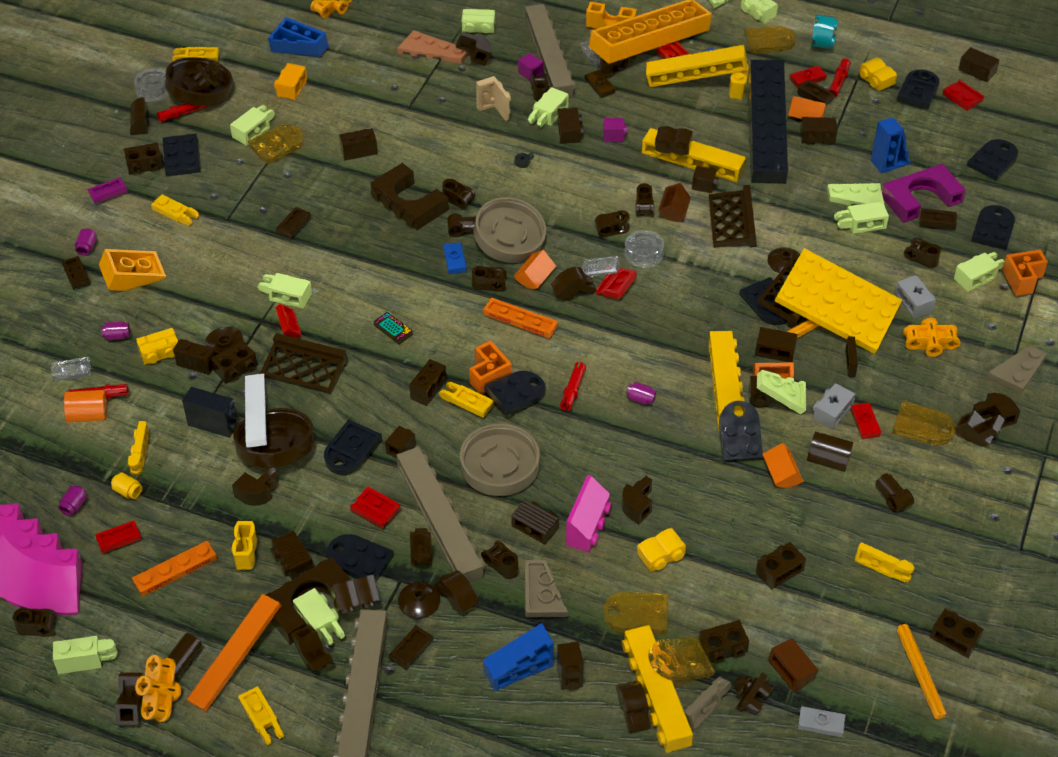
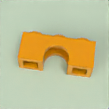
M590 2L586 11V27L598 29L637 16V9L621 7L619 14L612 16L607 13L606 4Z

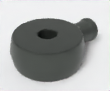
M532 152L529 154H517L514 159L515 165L519 168L529 166L530 159L534 157V154Z

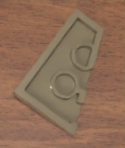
M1029 345L989 371L987 378L1022 394L1046 359L1047 353Z
M525 560V617H568L567 608L562 602L561 594L556 588L546 560Z

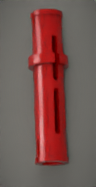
M843 58L840 61L839 67L835 70V77L828 90L834 93V98L838 96L842 83L848 76V69L851 65L849 59Z
M185 103L176 107L171 106L167 110L157 112V117L161 123L207 108L208 105L201 106Z
M579 362L574 364L568 385L563 390L564 396L560 403V408L566 411L567 406V411H570L574 400L578 397V388L586 370V365L583 362H580V365Z
M127 383L119 385L105 384V386L68 390V392L104 390L106 399L129 395Z

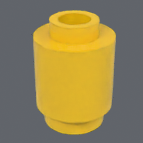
M125 473L115 475L111 481L112 490L128 499H136L142 492V485H140L139 481Z

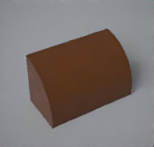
M681 183L665 188L658 210L664 218L674 222L684 221L691 199Z
M793 638L771 649L768 662L793 692L802 689L816 676L818 668Z

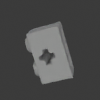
M916 275L897 282L895 296L902 299V305L914 319L933 312L936 303L935 296L929 292L925 284Z
M835 383L831 389L828 388L825 391L821 401L818 400L813 407V420L834 430L849 412L851 405L854 404L855 393Z

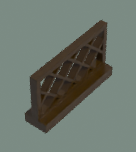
M743 185V190L709 194L714 248L750 243V247H757L750 185ZM733 197H741L737 202L731 200ZM717 199L723 200L720 204L713 202V200ZM727 203L732 205L729 209H726L723 206ZM736 208L742 210L738 214L733 212ZM719 210L724 212L720 217L715 215ZM728 215L733 217L729 222L725 220ZM738 220L743 223L739 227L734 225ZM720 222L725 225L722 229L716 227ZM729 228H732V229L735 230V231L732 232L731 234L725 232V231L728 230ZM738 233L745 235L744 238H736L735 236ZM721 235L726 237L725 240L717 241V238Z
M794 255L757 302L788 321L787 326L790 328L797 326L803 316L790 310V314H787L781 309V307L785 306L777 302L769 303L765 301V298L773 297L775 301L779 292H776L774 287L783 286L785 283L783 275H789L792 270V264L798 260Z
M275 333L273 346L260 374L264 373L265 378L332 394L343 366L346 367L348 363L346 350ZM277 350L284 351L286 354L277 359L274 356ZM296 355L303 357L302 360L293 363L291 357ZM289 359L291 365L281 369L278 363ZM314 359L320 361L321 364L312 368L308 363ZM306 363L309 369L298 373L296 367ZM330 364L338 365L337 368L331 372H328L326 366ZM273 365H277L279 369L274 373L267 372L268 368ZM324 368L326 374L316 378L314 372ZM294 369L296 375L290 378L285 377V372ZM311 373L314 378L313 380L304 382L301 379ZM327 378L330 379L329 387L320 386V381Z

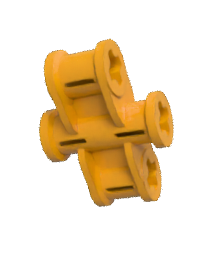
M314 0L310 8L311 11L319 13L322 18H327L336 10L339 14H344L352 0Z
M926 318L921 322V325H908L903 330L907 339L905 342L906 347L910 350L926 349V354L930 357L939 356L943 350H953L960 346V339L957 337L958 328L955 325H938V321L934 318Z
M157 655L150 656L146 661L145 676L139 677L136 682L135 690L138 695L143 696L141 715L144 719L151 720L154 718L159 722H166L171 715L172 702L176 701L180 696L181 687L178 682H174L176 666L171 658L161 659Z

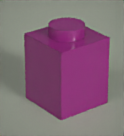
M529 53L518 60V73L531 81V74L534 76L543 75V61Z
M604 118V142H624V135L628 133V125H624V118Z

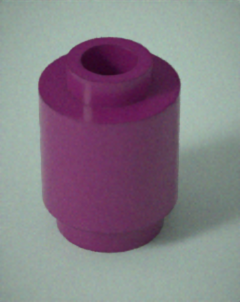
M92 229L80 230L75 242V251L78 254L86 256L92 252L97 239V235Z
M105 322V326L101 328L102 337H106L107 341L123 340L126 337H130L129 322Z
M634 382L633 385H629L626 395H629V400L652 405L656 390H653L651 386Z
M78 485L70 486L59 501L58 509L63 514L72 516L87 499L86 491Z

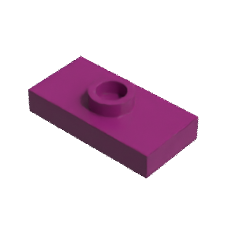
M120 177L87 189L94 204L128 192Z

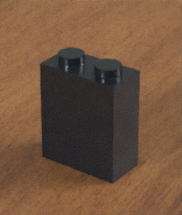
M190 387L182 400L188 426L230 438L239 424L233 398Z

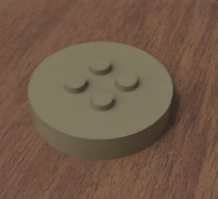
M501 197L488 201L479 209L473 233L478 246L490 257L506 263H520L527 261L533 253L540 251L546 236V224L539 211L529 203L516 198Z
M498 423L478 428L464 440L460 449V468L465 481L472 488L484 494L506 496L518 493L527 488L535 480L539 472L540 452L537 442L531 434L515 425Z

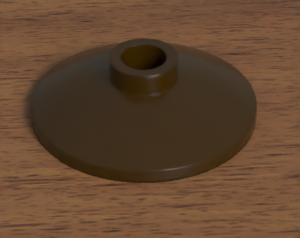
M788 247L776 248L769 253L767 262L772 270L780 273L791 257L794 255L799 258L800 253Z
M221 327L208 334L205 344L207 347L214 348L215 354H219L242 341L243 335L240 330L234 327Z
M415 582L402 589L398 597V605L400 610L408 617L416 619L426 618L438 609L440 595L438 590L431 584Z

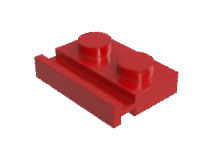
M677 41L674 44L669 43L657 47V54L662 59L690 55Z
M960 79L957 83L954 82L943 89L942 95L966 111L984 100V95Z
M613 267L596 288L597 295L604 294L605 297L620 299L637 277L636 271L623 268L617 270L616 267Z
M369 486L356 498V502L350 505L352 512L382 529L401 509L399 503Z

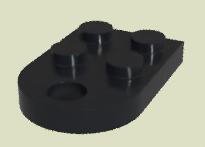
M919 69L911 71L897 95V100L929 109L939 87L940 80L938 76L928 70Z
M1001 139L991 140L968 160L967 166L997 181L1016 162L1018 150L1009 141Z
M999 205L984 207L979 213L971 242L1007 250L1015 223L1014 214L1009 209Z
M771 277L740 289L739 295L763 322L770 325H783L788 322L757 303L773 282ZM779 286L774 287L776 292L781 290ZM773 297L765 298V301L775 303ZM781 307L782 311L790 314V309Z
M517 371L485 384L484 391L505 415H508L539 402L544 396L546 386L543 379L537 374L530 371Z
M745 401L729 403L724 407L719 417L723 461L763 459L760 419L757 410L753 405ZM736 406L742 407L744 414L742 416L735 415L733 408Z
M348 419L324 451V460L327 468L337 474H349L358 470L382 440V434ZM336 461H343V462H344V463L341 464V465H335V464H334Z
M345 534L331 541L327 548V558L332 557L348 576L358 579L374 575L375 583H377L394 557V551L357 535ZM337 547L344 548L342 552L334 551Z

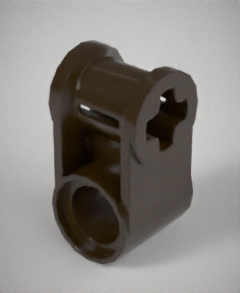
M627 57L613 63H607L601 58L600 71L606 78H610L627 68L629 58Z
M547 73L538 76L530 75L531 89L536 102L548 91Z
M446 179L442 183V193L448 197V202L456 205L458 208H466L467 203L476 197V193L471 187L465 186L455 179Z
M642 183L637 186L636 216H639V214L654 216L653 192L649 184Z
M624 210L598 215L595 218V224L601 237H609L627 233L630 229L628 224L630 216Z
M913 238L911 245L904 250L905 257L910 261H915L929 268L937 267L939 264L941 248L936 244L924 241L921 238Z
M476 266L472 269V287L477 290L503 291L506 287L504 279L507 276V271L501 267Z
M500 540L495 541L494 546L489 550L481 552L484 562L501 574L502 577L513 579L518 575V556Z
M20 608L14 612L13 621L16 631L20 635L42 637L53 635V622L57 619V613L54 610L47 608Z

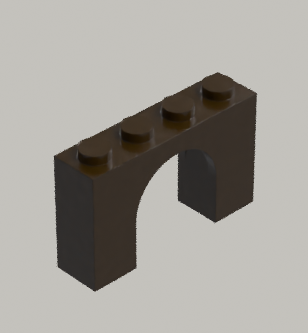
M404 163L397 165L370 182L372 197L379 200L386 208L392 210L397 217L402 218L409 226L416 230H419L449 210L448 197L438 189L417 200H405L398 196L402 191L414 185V171Z
M332 557L319 562L317 566L302 572L295 579L284 583L280 588L266 594V596L281 604V607L271 620L272 624L289 645L293 644L294 641L291 633L306 626V622L294 609L293 600L314 588L317 592H323L332 598L330 586L350 581L351 579Z

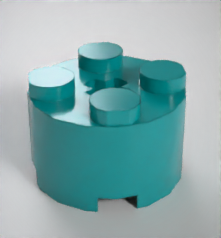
M816 14L815 19H818V22L814 23L812 37L815 43L812 42L811 47L831 49L835 44L836 36H833V30L837 31L838 20L834 16Z

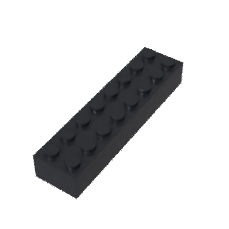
M750 59L751 183L786 184L788 154L784 60Z

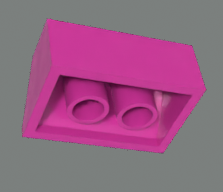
M587 475L567 519L566 546L590 552L592 545L596 546L599 538L598 531L599 529L603 530L606 521L605 515H609L612 508L610 493L590 475Z

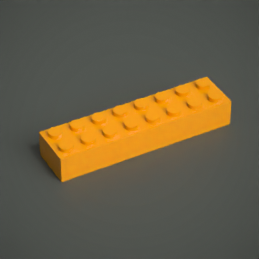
M685 0L592 30L589 48L607 63H613L708 31L712 13L695 0Z

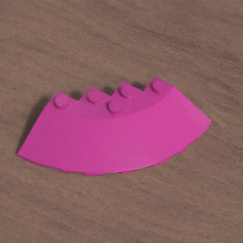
M19 504L0 505V597L19 608L22 606L30 609L47 608L54 610L57 615H78L82 561L78 549L62 550L58 533L43 534L38 518L24 519Z

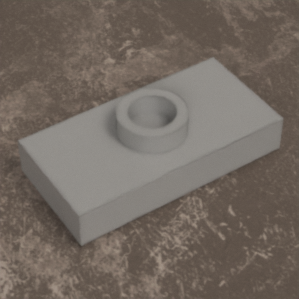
M801 706L798 729L842 738L845 714Z

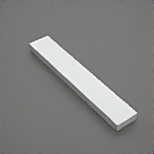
M264 373L245 376L247 447L267 445Z

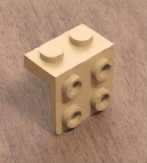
M495 76L477 81L476 100L478 110L482 111L495 106L504 120H509V114L511 113L509 101H511L510 94L504 90L502 83L498 82Z

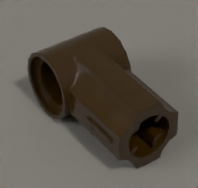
M457 213L449 215L447 218L449 235L460 237L464 232H473L476 217H462Z
M885 473L876 480L875 485L887 498V504L892 512H899L914 504L912 493L908 489H902L891 474Z

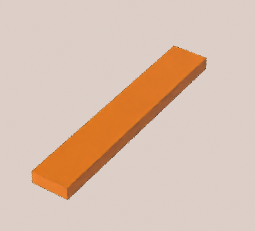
M264 594L260 596L187 698L190 704L205 712L209 709L281 607L278 601Z

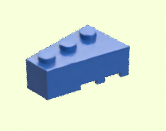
M287 17L283 19L268 37L271 52L320 57L329 46L325 32Z
M893 117L879 121L877 125L871 162L881 174L911 164L908 159L909 152L906 149L907 142L904 129Z
M541 623L483 659L484 673L494 691L553 667L554 643Z

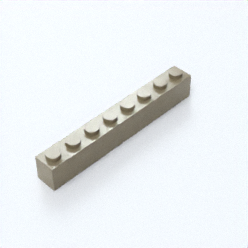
M544 4L525 6V20L538 57L543 61V71L548 75L549 88L552 87L569 94V98H572L573 90L576 89L575 82L571 80V71L568 70L567 60H564L563 49L560 50L559 39L557 40L556 30H553V22L549 20V11L545 9Z
M416 447L397 454L398 468L452 572L459 570L470 583L482 579L483 569H485L482 557L478 558L476 546L473 541H469L467 529L465 526H461L459 514L457 511H453L449 496L446 497L444 495V487L441 482L436 480L437 476L434 468L429 467L426 453L422 454L420 448Z
M361 609L359 618L356 617L355 619L357 635L352 638L354 654L349 656L351 673L346 675L348 692L343 694L345 711L340 713L342 730L337 732L339 749L334 752V757H368L387 629L386 611Z

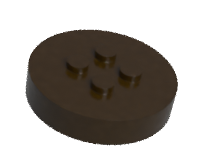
M185 57L177 59L167 66L165 88L173 97L185 103L201 106L215 105L229 98L233 77L225 66L215 62L220 68L219 74L214 77L219 84L216 87L211 85L205 91L193 77L198 71L196 65L200 63L205 69L208 63L215 61L200 57Z
M288 408L266 410L267 445L246 446L245 419L237 425L233 434L238 457L249 465L263 468L280 467L294 463L306 456L315 442L313 424L310 418L300 411Z

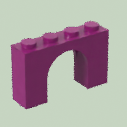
M943 164L886 182L882 187L883 200L903 223L919 217L921 205L910 192L915 190L931 191L947 207L963 203L966 191Z

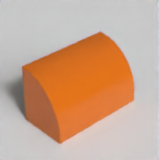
M793 96L788 116L800 119L802 117H824L827 105Z
M544 250L533 253L515 273L514 277L523 286L537 289L556 265Z
M794 362L752 363L753 376H757V373L765 370L779 374L784 379L788 377L794 379Z
M104 390L65 392L64 412L66 422L106 420L107 399Z
M784 443L763 453L776 486L788 488L804 482L791 451Z

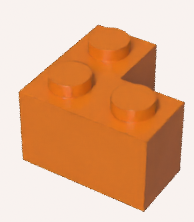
M1041 249L1006 255L1002 271L1016 296L1034 292L1037 279L1044 277L1048 261Z
M491 340L475 348L476 365L469 368L470 384L482 395L486 393L484 391L485 384L512 374V363Z

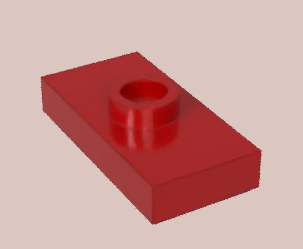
M818 65L790 74V80L797 88L808 79L816 83L825 80L827 74Z
M278 304L276 311L283 334L299 339L302 335L294 309Z
M871 404L851 405L850 410L861 439L880 437L881 429Z
M135 520L95 534L102 554L141 540Z

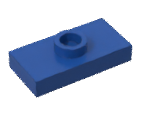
M461 242L443 244L448 274L466 272Z

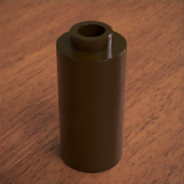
M185 633L167 656V658H171L175 662L174 681L180 677L202 647L200 640L192 634Z

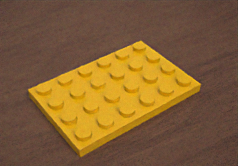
M804 248L779 291L775 302L845 339L848 336L855 337L856 345L875 354L902 299Z

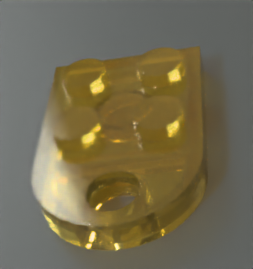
M768 26L745 29V37L750 54L783 52L792 49L795 45L796 35L791 29L786 27Z
M281 125L249 140L248 144L266 164H269L300 148L304 139L301 129L297 126Z
M902 401L892 434L930 445H944L953 439L956 424L944 412ZM945 428L948 429L950 432L946 433L941 431V429Z
M616 593L610 596L604 604V620L610 628L618 632H625L649 625L653 634L667 635L668 594ZM617 609L620 612L616 615H613L609 613V610Z
M697 637L661 639L655 642L649 650L648 657L651 666L659 675L666 679L677 681L708 678L715 673Z

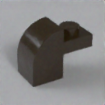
M462 31L456 42V48L471 53V61L486 65L492 51L491 43L487 38L479 33L474 36Z
M571 267L562 271L551 283L556 295L567 300H571L579 290L590 294L596 291L593 279L586 275L581 267Z
M988 393L986 401H980L974 404L973 411L975 410L983 419L1000 415L1005 419L1001 428L1017 424L1020 410L1015 402L1008 396L1000 393Z
M974 410L960 418L955 431L968 442L979 446L990 445L993 437L1001 432V426L1005 419L997 415L985 421Z
M273 467L269 468L258 479L245 472L232 485L234 497L250 506L266 504L272 500L271 490L275 489L279 483L277 470Z
M645 476L641 481L638 480L633 487L626 484L622 493V510L629 519L638 525L652 513V500L647 497L652 490V479L648 476Z
M459 570L440 577V581L434 584L438 592L447 595L452 608L456 611L463 613L479 603L470 582Z
M310 624L291 633L296 649L308 670L322 669L333 661L330 653L322 646L318 632Z
M120 672L118 676L119 698L115 703L116 725H139L142 719L141 707L143 696L137 694L135 685L138 678L142 676V673Z
M636 680L616 685L619 705L624 709L627 730L632 732L650 728L647 710L649 706L642 684Z

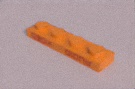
M492 297L483 309V315L549 339L558 327V321Z
M205 541L132 577V581L143 597L217 560V555L208 541Z

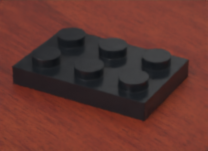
M197 133L162 137L166 177L201 172Z

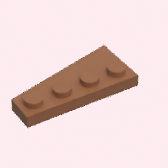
M414 30L397 48L398 54L408 52L411 56H418L420 54L426 55V58L429 59L438 57L441 58V61L460 64L469 56V52L456 48L455 44Z

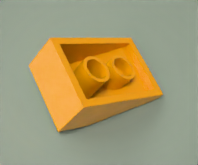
M105 249L99 262V267L108 290L126 291L166 278L156 251Z

